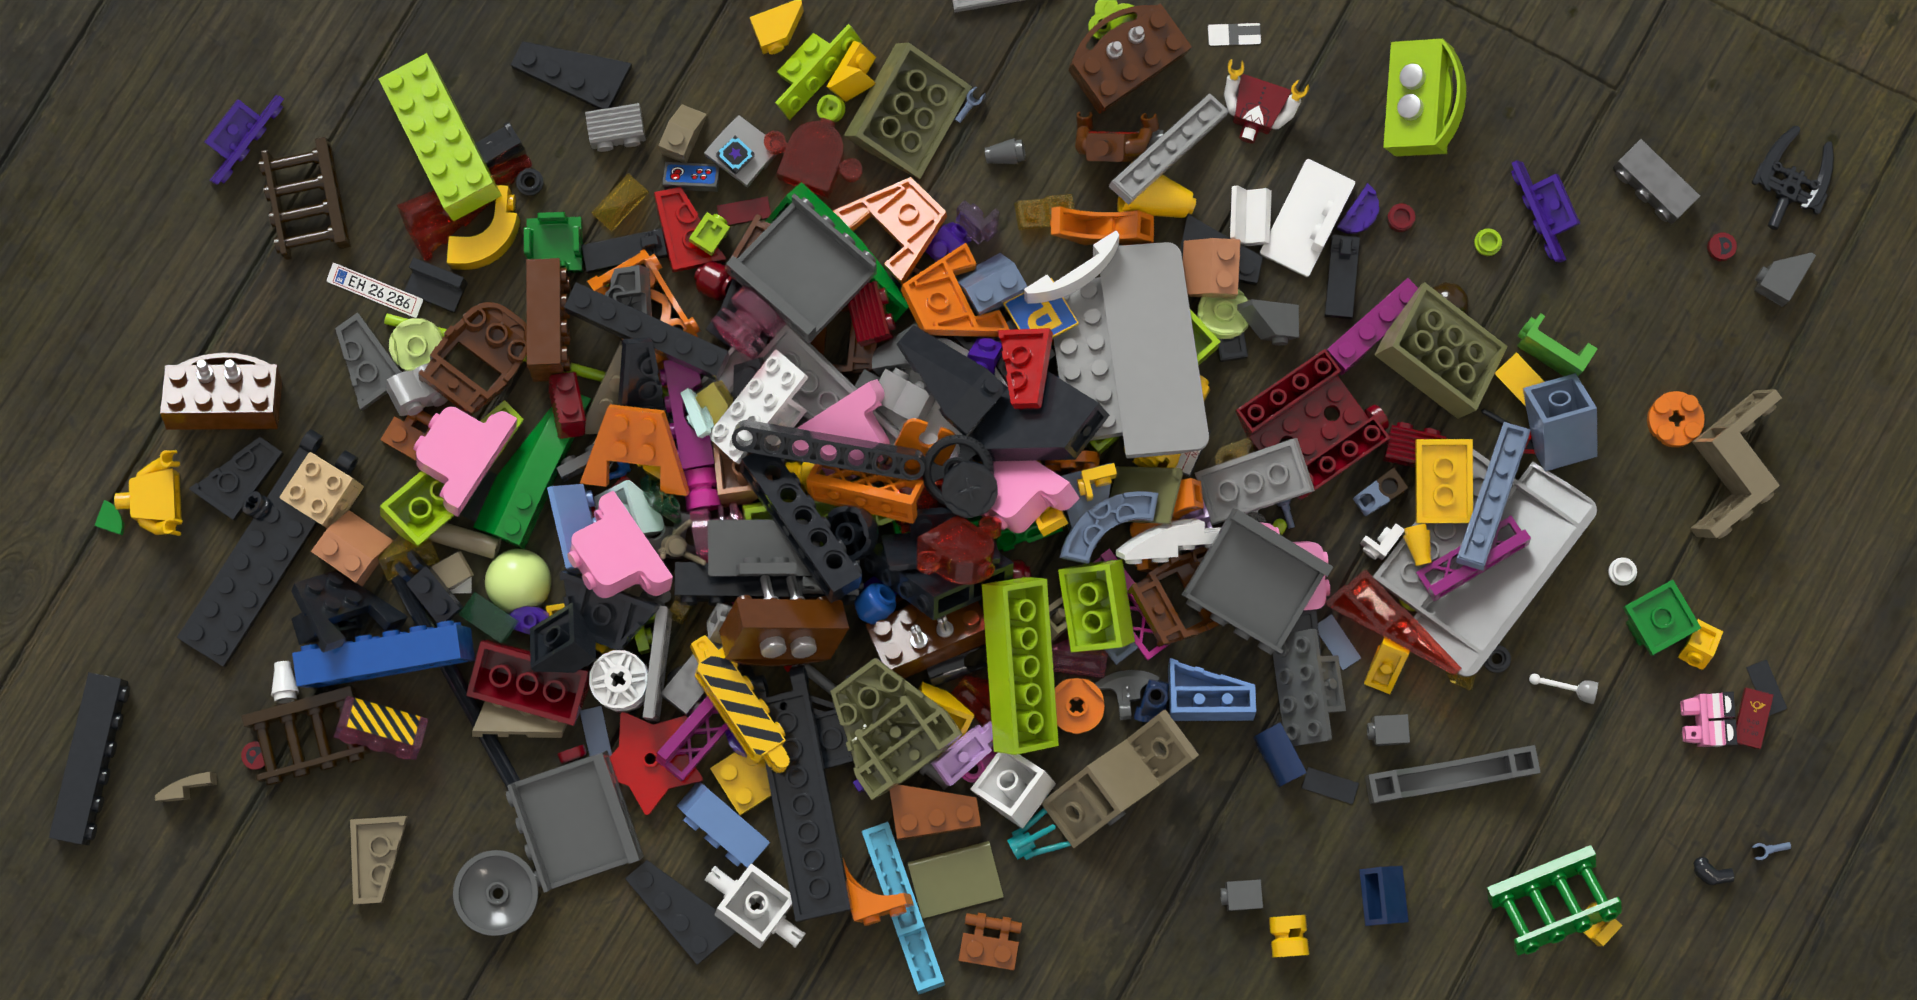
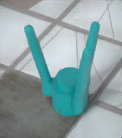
M1045 808L1033 816L1023 829L1019 828L1012 832L1013 837L1007 840L1017 860L1023 856L1028 860L1036 855L1072 846L1069 841L1032 850L1036 847L1035 840L1056 828L1052 824L1033 835H1030L1029 832L1023 834L1047 813Z

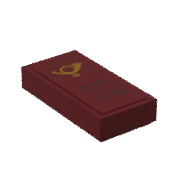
M1744 688L1736 720L1737 744L1761 749L1773 694Z

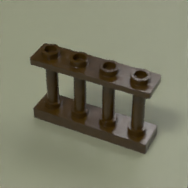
M326 137L315 139L316 148H313L312 152L273 160L268 150L261 151L263 159L259 160V166L262 175H266L268 184L264 186V193L267 201H271L273 210L269 212V219L272 227H276L278 236L274 238V245L277 253H281L286 260L292 259L290 248L326 240L335 242L340 249L351 247L332 147ZM313 162L320 164L321 174H318L316 178L278 185L275 170ZM317 188L325 190L326 200H323V203L283 211L280 196ZM322 214L330 216L331 226H328V229L288 237L285 222Z
M347 686L242 715L244 727L253 728V731L257 732L266 769L265 773L256 775L257 781L266 782L267 786L283 782L282 777L293 774L294 778L309 775L310 769L320 767L321 771L337 767V762L348 760V763L364 760V755L371 753L370 747L366 745L359 747L355 729L347 727L350 717L349 706H351V701L355 698L358 699L356 688ZM331 706L338 709L348 750L335 754L331 753L322 716L324 708ZM307 713L308 717H311L321 756L309 761H304L295 724L296 716ZM276 721L284 724L294 764L277 769L268 733L269 723Z

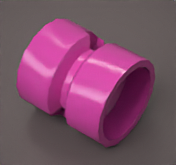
M714 467L684 471L690 491L685 496L687 512H707L722 508L718 491L716 490L717 481Z

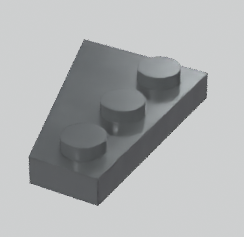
M357 312L335 329L348 366L350 379L355 389L359 408L363 411L387 394V379L401 373V371Z

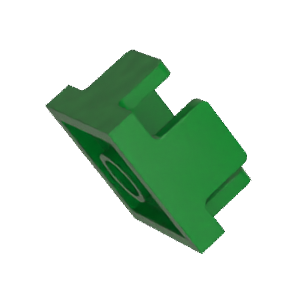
M565 212L538 213V218L527 219V227H524V254L527 259L560 258L562 267H567V273L583 272V251L581 246L583 245V228L581 217H567Z
M1674 580L1667 582L1623 607L1629 618L1626 621V625L1639 646L1644 644L1651 656L1701 629Z

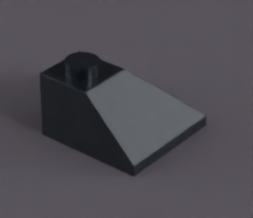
M574 602L530 628V666L533 671L575 673L596 660L595 638Z

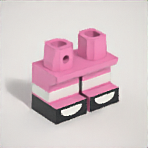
M1734 691L1699 694L1694 696V698L1680 701L1681 715H1695L1696 726H1684L1682 728L1683 742L1697 743V747H1732L1737 745L1736 719L1709 721L1735 717Z

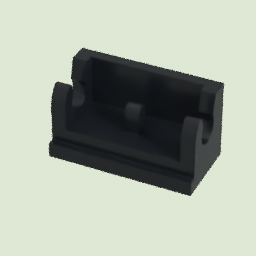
M509 121L504 124L503 128L475 143L489 170L525 150Z

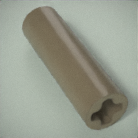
M445 523L427 539L428 541L491 559L497 557L501 545V539L449 523Z

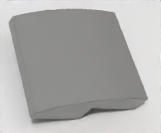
M738 116L721 132L704 154L748 188L762 169L768 167L782 147L741 116ZM734 136H737L755 153V157L736 175L716 157V153Z

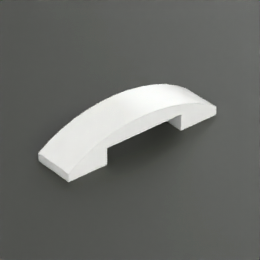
M1114 231L1093 245L1094 257L1053 283L1050 277L1045 275L1025 288L1024 299L1027 304L1048 302L1062 298L1091 282L1103 271L1116 253L1119 246V233Z

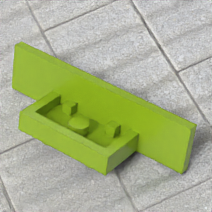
M848 24L831 43L813 33L777 71L782 79L791 84L775 102L786 118L791 120L831 77L853 41L862 43L852 26Z

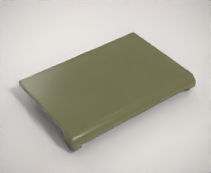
M1115 466L1117 475L1110 497L1136 491L1158 493L1153 521L1135 520L1128 522L1171 524L1183 475L1182 469Z
M989 841L908 862L922 919L1004 897Z

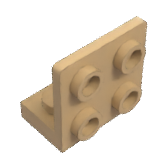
M310 452L280 495V499L325 528H329L350 509L364 486Z

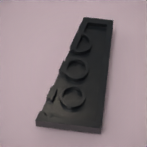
M523 41L511 63V67L601 110L612 107L632 68V64Z
M648 860L625 878L697 965L736 933L734 929L715 916L716 909Z

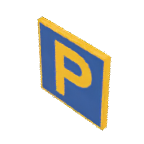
M1024 293L1003 303L1018 329L1050 328L1054 338L1079 325L1063 297L1048 302L1027 304L1024 299Z

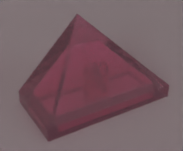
M1068 638L1052 646L1053 671L1104 678L1108 653L1103 649L1071 652Z

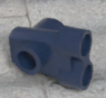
M1149 679L1141 706H1136L1135 720L1149 722L1160 712L1166 710L1169 683ZM1154 689L1161 692L1160 698L1153 699L1150 696L1151 691Z

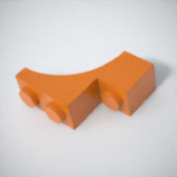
M1061 206L1053 207L1051 210V235L1082 245L1095 244L1114 231L1119 233V244L1121 245L1154 242V216L1138 210L1127 212H1089Z
M1193 478L1181 480L1171 522L1179 520L1190 512L1204 509L1201 481ZM1131 523V536L1133 538L1161 524ZM1142 559V563L1135 564L1137 570L1148 573L1158 567V562H1152V559Z
M843 858L853 908L851 913L854 921L863 922L864 926L875 924L881 921L880 916L889 913L890 917L899 916L907 912V907L914 905L911 894L878 895L867 890L853 878Z

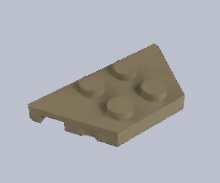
M622 341L618 345L585 416V434H598L609 405H618Z

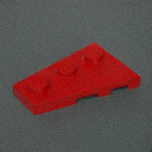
M681 187L654 192L672 273L697 268L709 261L717 263L726 262L724 254L718 248L711 256L689 242L690 236L701 220Z
M1050 328L998 330L1003 348L1002 356L1006 365V379L1012 406L1015 409L1041 408L1053 332Z

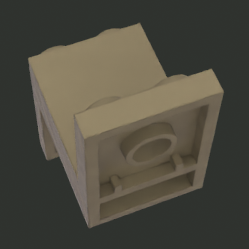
M1776 389L1753 391L1692 442L1731 492L1730 496L1690 528L1696 537L1723 538L1732 531L1731 526L1735 522L1748 518L1753 513L1752 508L1758 503L1763 504L1774 496L1773 491L1780 486L1741 435L1755 426L1754 421L1761 415L1764 417L1776 409L1775 403L1782 399Z
M1163 710L1129 738L1086 766L1048 796L1041 804L1072 847L1075 848L1109 821L1152 792L1199 756V754L1168 712ZM1159 742L1164 744L1167 752H1164L1160 748ZM1072 807L1078 810L1079 816L1074 813Z

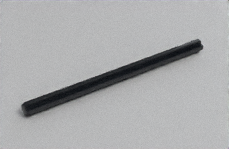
M400 575L395 576L392 579V583L416 626L426 625L427 627L435 628L424 606L407 586V582ZM457 665L439 667L474 728L481 708L475 698L466 696L468 685ZM483 734L482 737L478 738L508 790L507 786L519 781L520 778L496 735Z

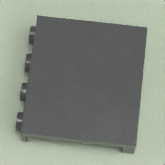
M793 194L792 203L738 258L733 256L726 263L729 275L805 341L810 343L877 274L876 259L871 253L866 250L862 252L855 246L856 243L850 235L845 232L841 234L834 228L835 224L826 215L821 217L815 212V207L808 199L804 197L800 199L796 194Z
M1233 508L1183 591L1182 596L1188 599L1185 604L1200 612L1204 608L1212 614L1209 618L1224 626L1227 622L1236 627L1233 632L1247 641L1251 636L1259 641L1257 647L1270 655L1274 651L1282 654L1284 650L1281 647L1324 576L1328 577L1333 566L1242 511Z
M608 751L516 781L507 786L509 790L506 791L508 803L511 807H515L518 816L515 818L517 829L520 834L524 833L527 842L525 844V852L528 859L534 862L536 868L534 874L538 887H542L544 893L553 888L608 869L639 861L644 857Z

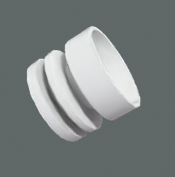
M625 650L610 651L603 654L593 664L589 676L591 691L594 697L606 708L615 712H631L640 708L645 702L649 668L635 654ZM624 674L625 684H618L615 687L616 681L613 679L614 676H622Z

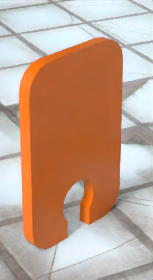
M916 418L907 420L894 445L917 449L925 457L933 444L922 443L919 436L925 432L928 422ZM941 427L938 432V440L956 434L949 429ZM956 444L941 450L934 462L937 465L943 466L950 459ZM890 456L888 457L885 465H888L892 462ZM910 459L905 462L908 469L915 470L920 467L917 460ZM925 485L919 496L922 498L931 495Z

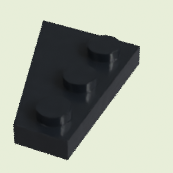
M259 437L235 454L230 461L220 468L213 470L209 473L208 477L199 483H195L189 489L236 521L243 511L242 504L244 499L251 492L258 491L284 453Z

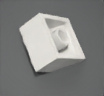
M997 753L970 790L1001 815L1023 829L1056 783L1043 769L1021 755Z

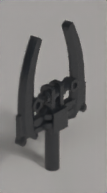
M1793 126L1774 143L1763 163H1760L1752 180L1753 185L1759 183L1763 190L1768 192L1773 190L1777 194L1775 198L1779 200L1767 225L1773 230H1778L1789 204L1798 202L1802 204L1801 208H1811L1813 213L1818 215L1828 195L1826 193L1831 182L1834 165L1832 142L1829 141L1823 146L1822 162L1817 180L1811 181L1804 175L1805 171L1801 170L1798 173L1795 166L1786 169L1779 162L1783 152L1799 134V126ZM1780 172L1786 179L1780 180L1773 177V175ZM1800 184L1807 185L1809 190H1811L1810 194L1803 191Z

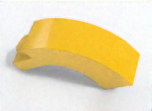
M497 185L502 196L496 199L493 221L484 232L473 237L449 236L447 264L451 269L470 270L484 267L499 259L511 247L518 234L521 219L517 213H510V211L515 210L516 197L508 186Z

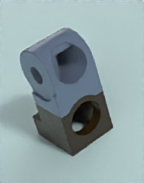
M1392 468L1356 495L1353 500L1364 516L1367 517L1406 492L1408 487L1395 468Z

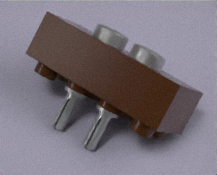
M768 575L761 576L760 582L764 599H752L749 595L738 597L719 630L725 659L755 666H788L830 660L849 629L842 600L830 603L826 596L819 597L816 600H805L803 596H800L795 576H788L786 578L791 598L778 599L777 596H774L770 577Z
M899 595L896 597L894 613H891L885 620L877 621L875 625L866 624L869 637L879 660L902 678H907L928 667L986 644L984 613L978 601L933 621L912 604L896 611L908 603L907 600Z

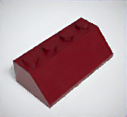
M487 639L480 642L466 696L574 726L590 686L589 676L592 668L583 667L575 673L533 671L530 666V651Z

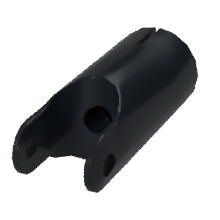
M985 645L926 668L932 685L936 687L987 667V662L976 666L964 664V659L969 653L981 649Z

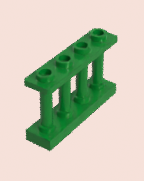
M1591 845L1487 887L1488 901L1492 909L1499 906L1504 907L1519 935L1518 938L1514 939V949L1517 955L1534 953L1543 945L1550 942L1553 944L1561 942L1572 933L1585 932L1592 925L1602 921H1612L1621 914L1622 902L1620 898L1616 897L1608 900L1592 871L1596 867V853ZM1575 875H1582L1598 905L1582 911L1566 880ZM1551 885L1557 887L1571 913V916L1557 922L1540 892L1541 889ZM1524 896L1530 897L1545 927L1529 932L1514 903L1515 900Z

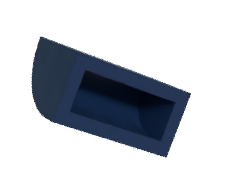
M1281 722L1253 737L1278 787L1307 773Z
M1403 866L1359 869L1365 926L1409 922Z

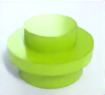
M1483 229L1476 235L1474 246L1481 255L1492 256L1500 250L1502 239L1497 231Z

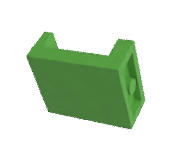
M1540 313L1536 319L1531 317L1518 334L1521 341L1517 347L1562 376L1574 373L1579 376L1590 362L1597 348L1588 343L1576 355L1538 330L1545 315Z

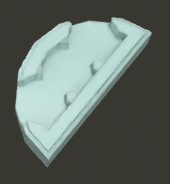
M687 388L681 392L689 414L687 419L695 429L697 436L704 438L711 433L714 427L712 416L706 406L704 408L700 407L696 400L698 395Z

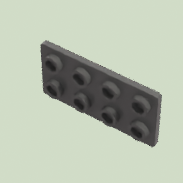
M709 520L707 522L708 575L710 577L812 576L774 520ZM796 520L799 524L803 525L809 523L807 520ZM820 541L811 542L814 546L820 547Z
M1316 629L1290 633L1281 647L1284 650L1283 653L1273 652L1283 728L1293 746L1332 740L1329 713L1346 711L1338 655L1320 656Z

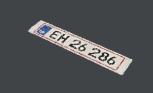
M336 263L332 264L327 278V282L414 318H417L423 302L422 298Z

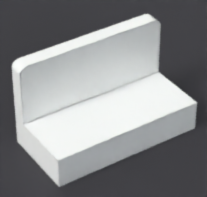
M1232 186L1230 238L1240 239V244L1244 246L1270 244L1271 190L1267 188L1246 190L1240 186Z

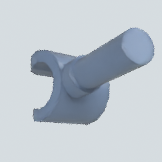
M977 87L971 89L967 94L965 106L955 120L961 123L974 105H979L985 99L986 93L977 100L973 97V91Z
M1291 499L1276 504L1284 512L1288 529L1295 527L1289 506Z
M1790 842L1768 846L1757 843L1752 846V848L1761 846L1765 851L1762 857L1754 858L1756 860H1763L1768 854L1791 849Z

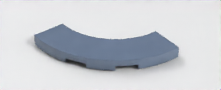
M1143 491L1126 492L1094 505L1078 519L1070 530L1062 547L1060 558L1088 564L1097 542L1114 526L1135 520L1153 521L1158 493Z

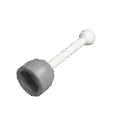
M1532 674L1529 678L1530 683L1534 685L1541 683L1576 691L1580 700L1594 704L1598 682L1583 681L1578 686L1540 678L1538 674Z

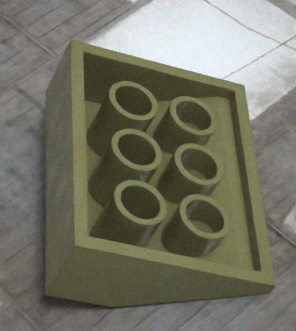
M909 42L897 43L874 82L876 84L870 88L844 137L868 153L920 179L972 86Z
M1424 282L1385 333L1375 356L1459 419L1477 411L1508 346Z

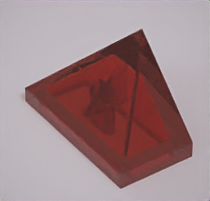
M966 675L950 694L974 714V717L984 726L989 721L992 722L989 680Z

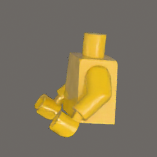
M164 450L158 459L138 471L136 477L129 479V492L115 493L114 496L117 510L130 509L131 518L138 521L140 527L155 535H181V532L176 531V525L183 523L181 517L180 474L173 468L169 469L170 467L180 466L179 461H173L172 459L173 455L178 453L177 450Z

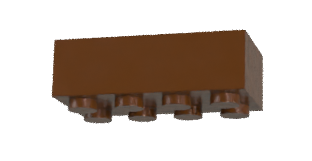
M560 258L526 259L527 366L533 382L549 381L551 375L571 371V355H568V347L566 346L571 345V330L568 329V321L566 320L571 319V315L564 308L568 300L567 293H571L570 277H568L567 267H562Z

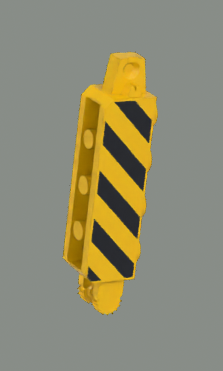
M706 635L695 640L690 645L698 662L694 677L750 760L759 762L764 759L774 772H784L789 765L788 763H790V758L783 748L786 740L784 738L785 732L778 722L774 723L768 715L770 711L766 703L761 698L757 699L752 691L754 687L746 675L742 676L736 668L738 663L725 659L723 647L718 650Z

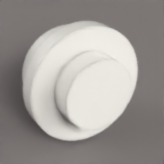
M1618 558L1610 564L1608 574L1615 584L1625 586L1635 580L1637 568L1630 559Z

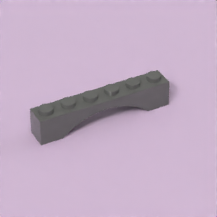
M1532 745L1448 762L1369 774L1365 776L1369 803L1376 804L1527 777L1541 772L1536 747Z

